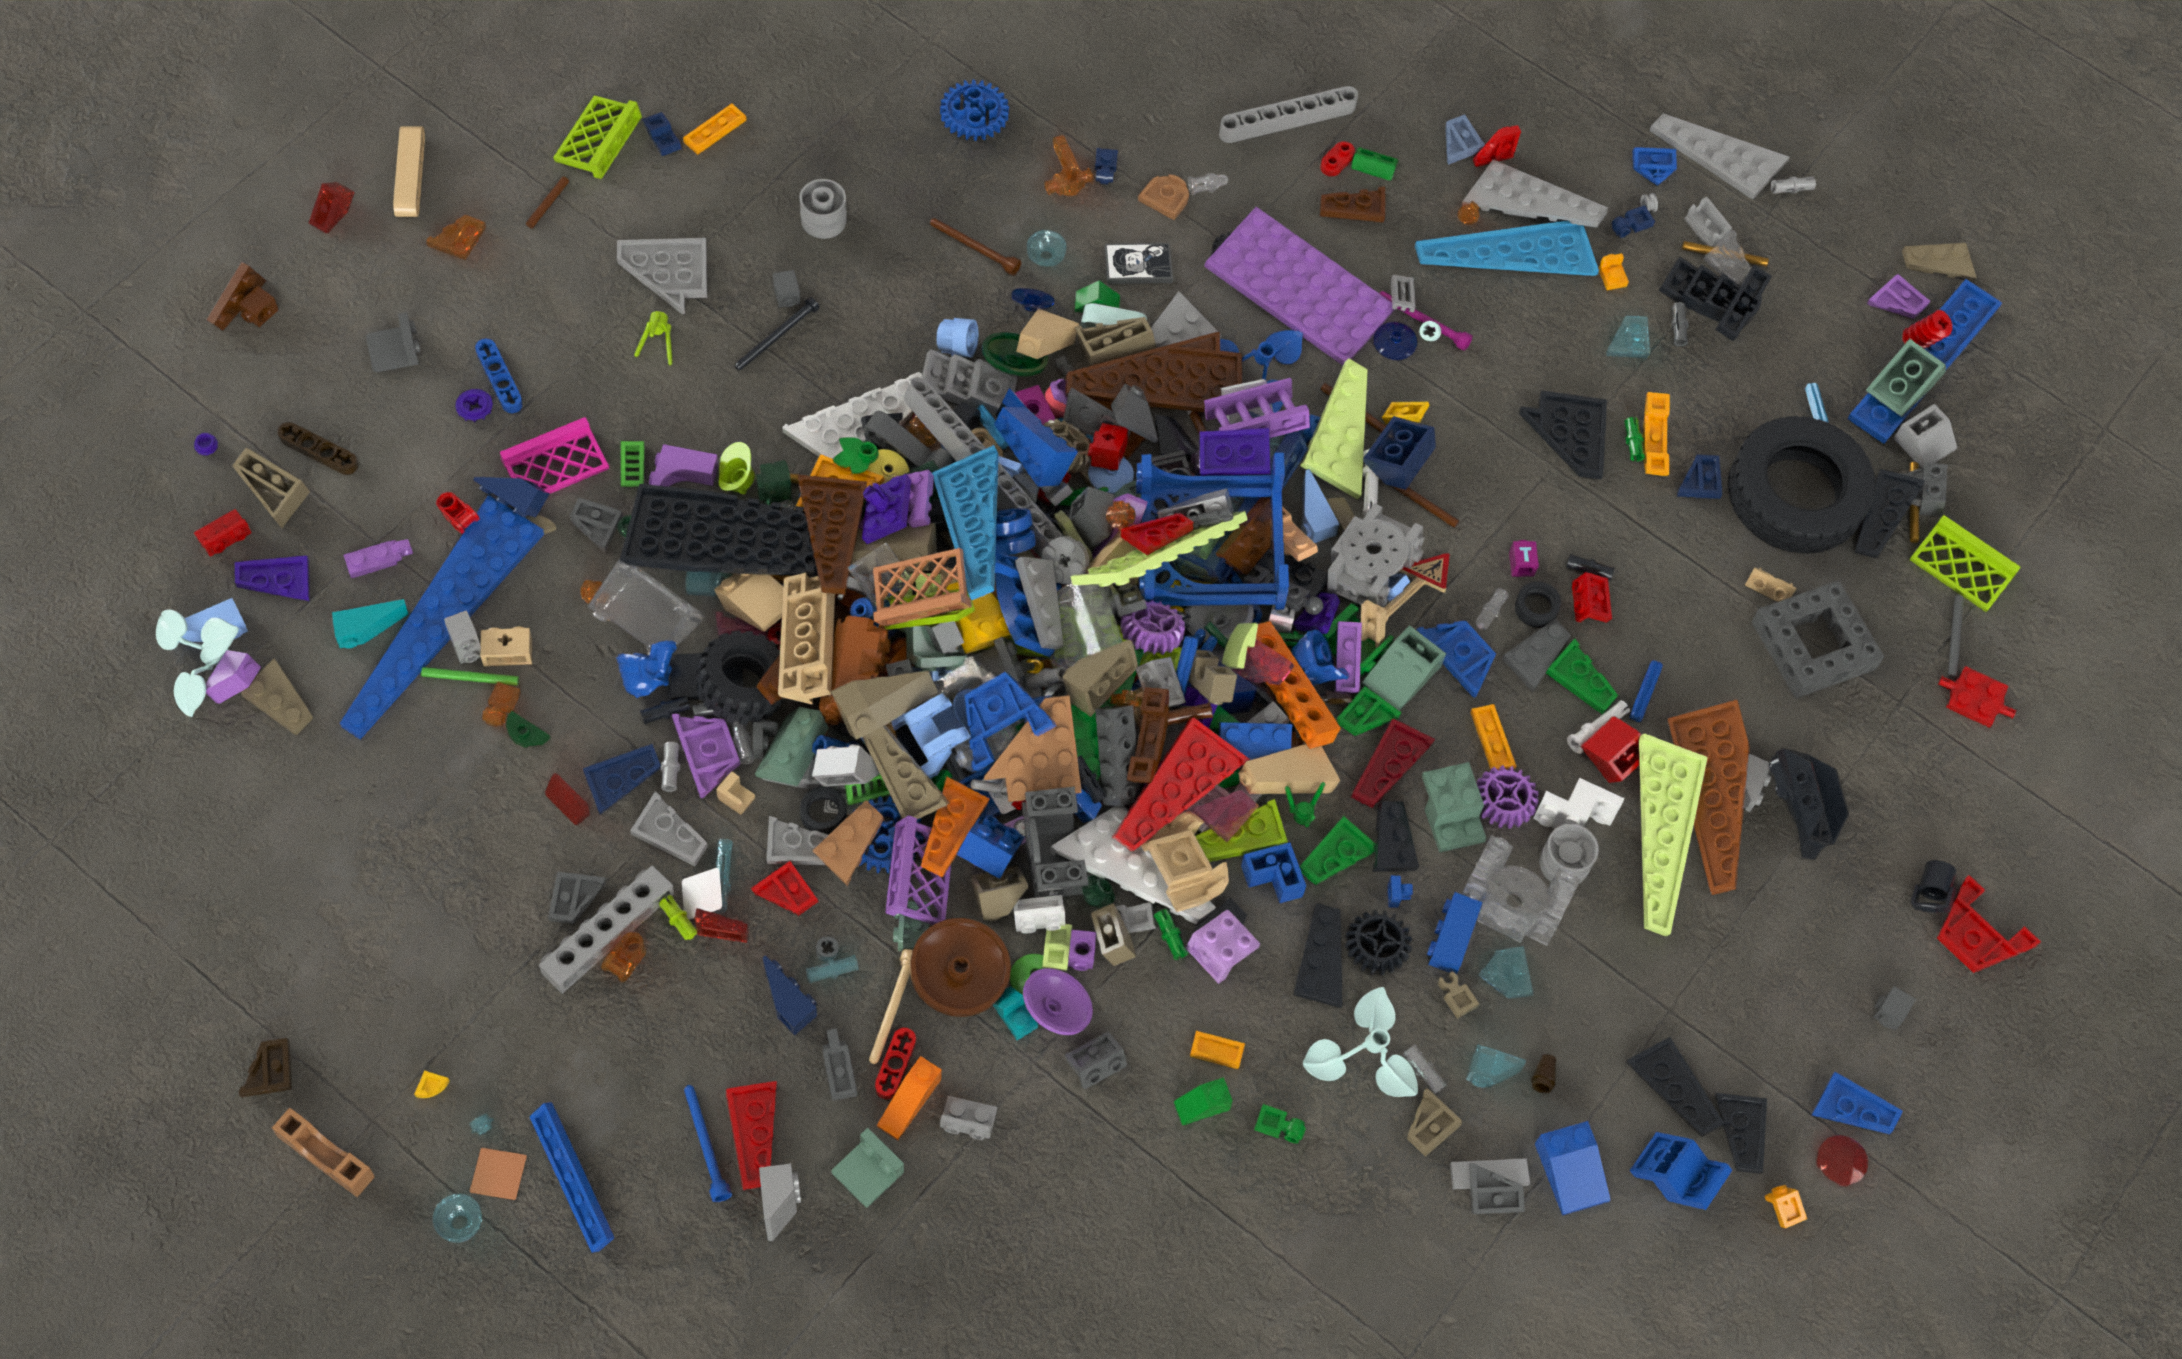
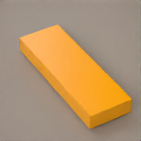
M731 103L684 136L683 142L698 155L744 123L746 115Z
M1491 704L1472 708L1470 713L1490 769L1495 767L1499 771L1500 766L1504 765L1506 770H1509L1511 766L1515 770L1516 763L1495 705Z

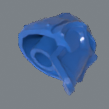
M1318 630L1307 631L1304 637L1291 649L1292 655L1313 686L1339 679L1347 680L1350 677L1345 668L1334 667L1330 646L1326 638Z
M662 641L652 644L650 656L633 653V655L619 654L616 657L619 672L623 679V686L627 693L639 698L651 694L659 686L669 685L668 678L672 671L669 663L672 654L677 648L676 642Z

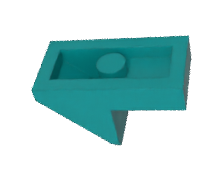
M1011 986L1005 989L1003 995L993 1007L1015 1039L1019 1040L1037 1029L1038 1023L1025 1006L1023 995Z

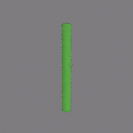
M422 667L421 670L422 677L516 686L519 684V676Z

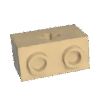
M517 626L512 629L489 628L488 630H481L480 656L483 666L532 664V636L530 628Z

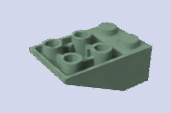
M1409 625L1389 647L1364 679L1362 685L1400 711L1442 667L1446 653Z

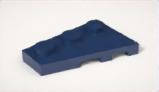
M653 744L583 768L599 815L660 769L661 765Z

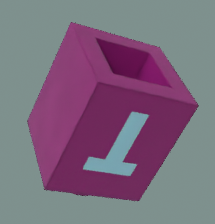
M1513 541L1509 551L1512 577L1535 576L1539 566L1536 541Z

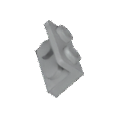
M1171 657L1152 660L1136 668L1143 692L1145 687L1168 689L1169 707L1186 703Z
M948 1096L943 1115L941 1116L940 1127L951 1134L962 1132L969 1134L973 1139H990L998 1107Z

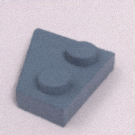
M1466 115L1446 122L1448 165L1479 153L1485 146Z

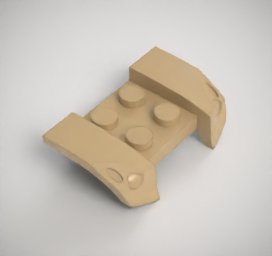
M1191 811L1178 815L1173 821L1166 824L1141 845L1144 852L1150 851L1168 885L1166 894L1176 912L1205 904L1223 893L1229 882L1227 863H1221L1213 869L1199 845L1195 834L1204 821Z

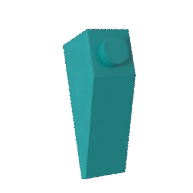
M405 600L332 612L335 638L339 648H354L357 645L365 644L409 615Z

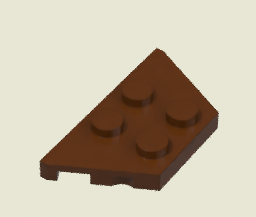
M1261 497L1246 515L1248 520L1239 524L1240 527L1231 533L1216 552V555L1219 558H1224L1226 560L1225 563L1233 567L1238 574L1247 576L1270 547V497Z

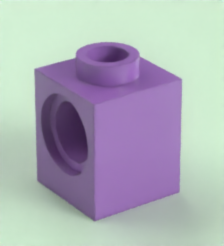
M1071 930L1068 967H1073V969L1079 971L1093 969L1096 932ZM1083 948L1087 950L1088 953L1085 955H1080L1076 952V950Z

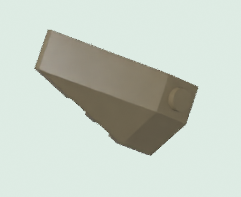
M929 671L905 673L890 677H876L875 679L853 680L830 691L849 734L856 740L878 730L938 693Z

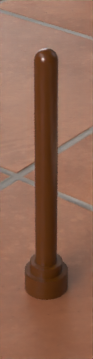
M936 218L930 220L932 227L1001 264L1006 273L1012 276L1018 273L1022 264L1021 260L1014 256L1006 258Z

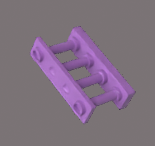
M1291 378L1204 400L1205 418L1207 421L1217 418L1221 425L1219 431L1269 428L1270 438L1310 428L1308 407L1306 405L1295 407L1290 399L1292 398ZM1282 401L1286 410L1274 413L1269 404ZM1260 407L1264 416L1252 419L1248 410ZM1239 413L1243 421L1230 424L1226 415Z

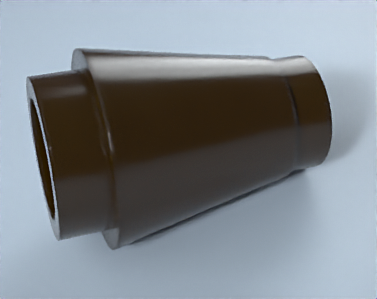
M1542 1055L1531 1078L1532 1088L1539 1093H1550L1556 1086L1557 1059L1553 1055Z

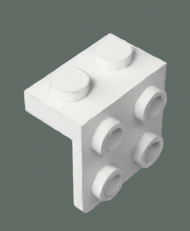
M1062 895L1018 900L1014 906L1016 932L1021 931L1027 934L1035 932L1036 929L1044 928L1054 931L1064 926L1065 910Z

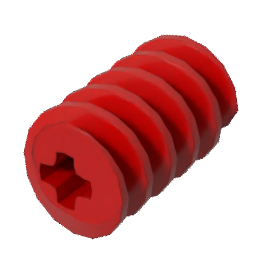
M1937 310L1903 330L1902 340L1906 344L1911 339L1923 349L1928 348L1951 334V319L1945 311Z

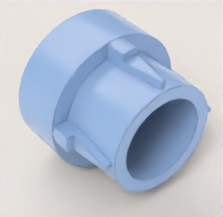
M954 318V320L944 319L939 324L937 331V346L939 350H942L941 353L972 358L976 352L979 337L976 320Z

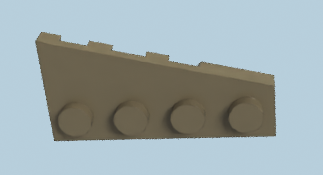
M886 725L862 737L902 819L908 815L919 819L950 804Z

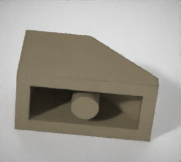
M1112 903L1092 912L1091 915L1102 955L1113 966L1136 957L1131 936L1116 906Z

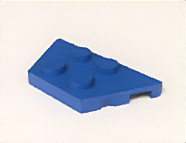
M1466 620L1454 622L1453 624H1438L1435 628L1424 629V627L1417 628L1416 631L1446 653L1443 665L1469 694L1475 698L1496 653Z

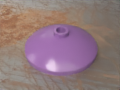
M1044 968L1035 971L1026 980L1023 988L1025 1005L1031 1016L1042 1027L1057 1034L1074 1035L1083 1031L1090 1023L1093 1013L1090 997L1084 987L1071 975L1061 970Z

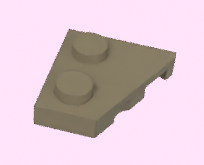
M1427 1088L1424 1090L1423 1098L1415 1114L1407 1140L1426 1157L1462 1125V1120Z

